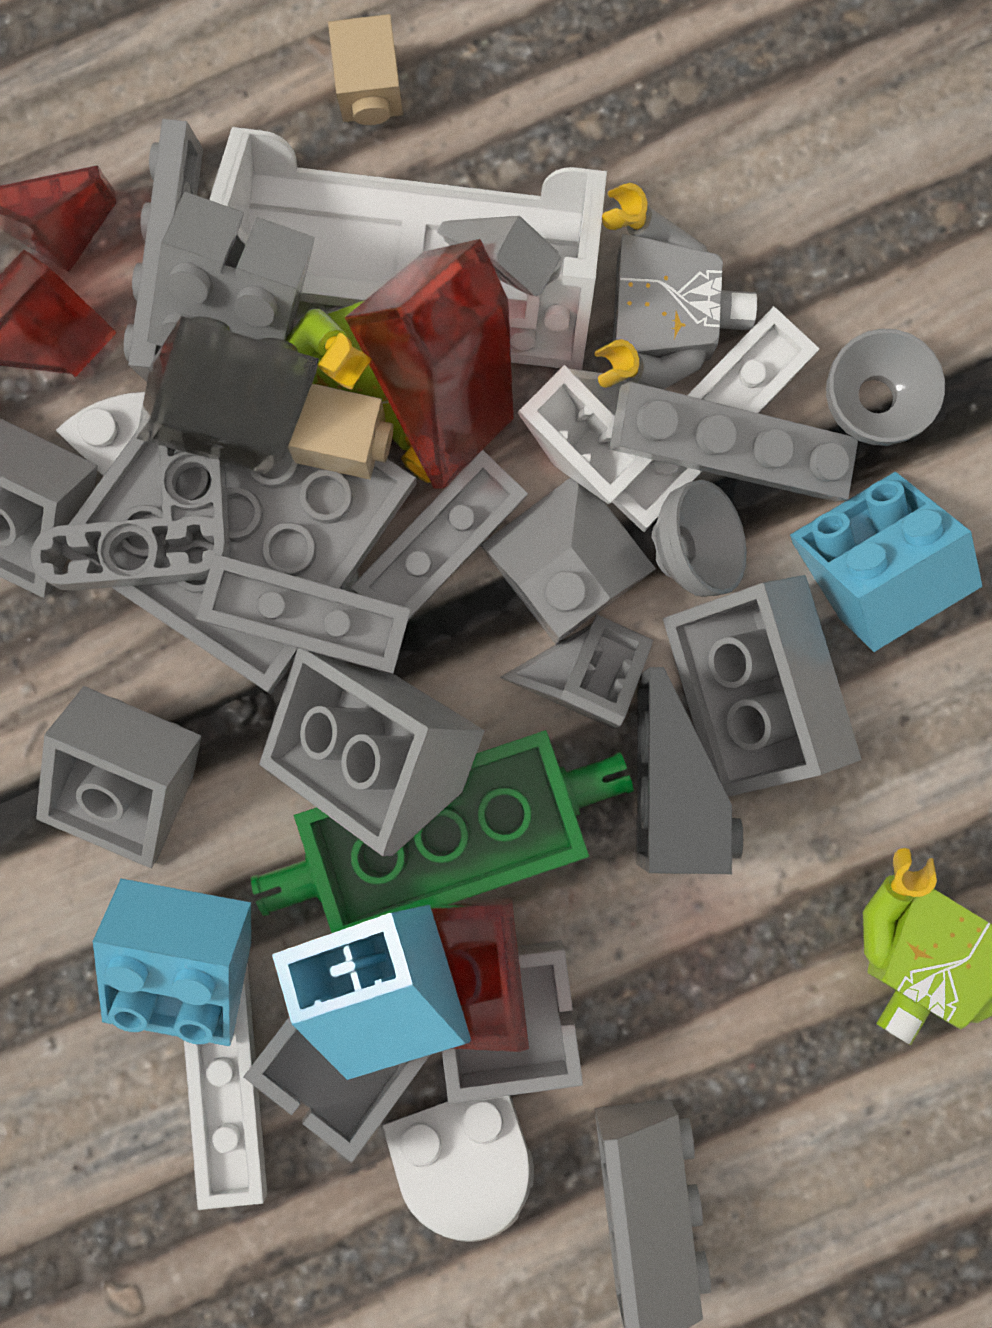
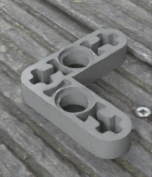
M181 387L172 390L164 396L158 407L157 428L163 517L61 525L45 530L33 543L30 555L32 567L41 579L58 589L70 591L204 580L208 577L214 553L229 557L230 538L223 427L220 413L207 393L194 387ZM194 406L200 416L206 418V420L195 422L194 435L195 443L199 449L204 451L210 447L209 453L188 450L186 433L178 423H174L175 420L185 418L187 407ZM175 450L183 451L174 455ZM193 467L209 471L212 481L207 494L195 500H187L178 495L176 485L181 473ZM201 532L209 543L214 544V549L203 551L202 562L195 564L194 560L185 552L166 553L170 566L163 567L165 553L159 538L160 534L167 533L165 540L172 547L192 544L193 534ZM130 536L144 538L149 547L148 558L145 563L134 570L120 569L116 565L114 558L115 549L119 542ZM96 539H99L98 551L94 544ZM67 543L70 548L80 554L98 553L103 571L97 573L98 565L90 559L69 562L68 573L63 574L62 570L51 564L50 561L51 557L61 555L62 544Z

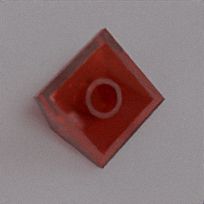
M512 897L432 906L433 917L472 1040L469 1043L450 1049L510 1052L528 1050L529 1042Z

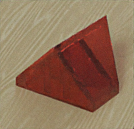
M98 165L1 185L0 229L67 272H70L116 205L115 190Z
M25 249L0 274V366L66 373L76 377L117 333L50 267Z

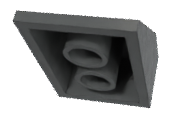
M650 667L641 673L637 684L636 865L648 873L732 875V859H741L743 854L741 818H732V804L665 668Z

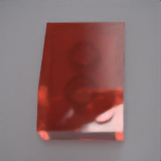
M481 239L424 251L345 317L362 352L371 358L369 365L434 489H444L514 419L509 303Z

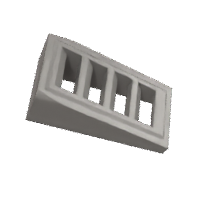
M521 216L443 221L437 231L446 243L476 269L531 296L542 294L561 259V256L558 254L559 252Z

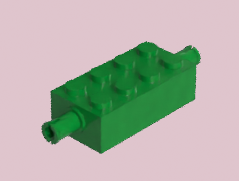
M547 730L476 753L462 793L393 856L380 855L317 807L295 814L293 816L305 850V860L262 875L256 874L251 876L253 895L275 887L281 888V892L257 900L256 904L262 916L265 917L271 915V912L317 897L322 902L331 933H335L392 912L430 905L431 910L588 858L589 854L576 816L580 815L579 808L624 793L634 792L630 775H624L607 782L602 781L603 777L628 768L621 752H618L612 757L566 772L564 766H558Z

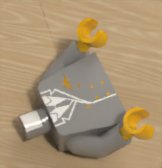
M626 183L608 191V196L617 200L621 205V209L615 208L602 214V223L607 229L617 230L627 226L628 233L631 235L622 234L617 254L613 339L611 343L595 351L596 357L602 356L611 362V370L599 375L598 383L600 386L607 388L622 381L624 383L631 381L665 389L700 370L704 361L711 359L718 345L719 329L751 330L754 327L757 312L756 292L721 290L722 257L708 252L704 244L647 206V198L642 188L633 183Z

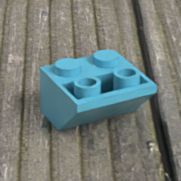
M897 472L872 484L869 488L790 534L793 545L839 619L873 652L983 587L971 531Z
M121 878L93 939L102 1022L113 1024L117 1028L128 1032H141L145 1030L177 1036L192 1044L214 1043L230 1046L234 1036L251 947V902Z
M430 905L392 912L272 954L291 1024L347 1080L472 1041Z

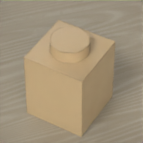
M390 14L328 21L336 95L343 122L355 121L362 125H377L387 121L390 117L403 115Z
M303 381L287 447L295 463L371 480L375 461L385 463L388 458L394 425L393 423L385 422V413L382 399Z

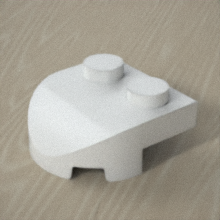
M511 1096L452 1104L445 1102L382 1125L403 1199L412 1214L427 1228L457 1241L475 1242L500 1234L518 1219V1214L526 1203L530 1188L533 1186L534 1165L532 1154L527 1147Z

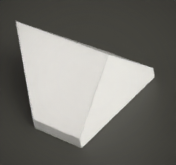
M564 365L517 413L556 468L601 500L610 504L653 459L609 450L620 385L625 384L624 381L612 387L604 388L598 383V376L603 373L571 369Z

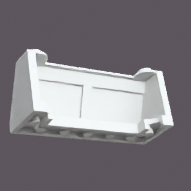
M232 127L209 199L244 212L242 224L225 265L236 269L257 217L315 237L293 327L310 309L318 308L328 314L355 303L372 299L412 351L562 368L565 365L567 368L582 370L596 280L607 171L575 167L556 170L545 179L542 185L541 196L298 168L294 150L282 137L268 131ZM521 216L559 252L558 254L561 256V259L542 294L531 296L471 265L437 233L441 223L449 220Z

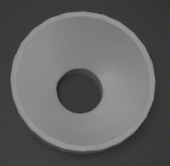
M876 329L853 338L836 356L826 381V398L829 410L836 423L850 436L871 445L888 446L897 444L920 434L937 416L945 395V378L935 353L919 338L897 329ZM869 380H877L886 384L893 396L890 409L884 413H873L865 409L859 400V389L862 383Z
M706 480L692 481L670 492L661 507L651 537L655 544L656 562L666 576L672 577L682 588L695 596H718L732 592L743 578L747 550L742 523L729 497L718 486Z

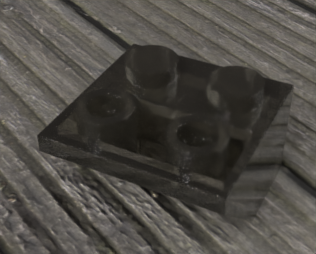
M181 316L150 364L136 439L205 458L220 460V462L266 474L286 454L317 372L319 358L299 353L295 345L282 339L262 338L257 340L231 332V328L226 323L214 318L199 316L189 319Z

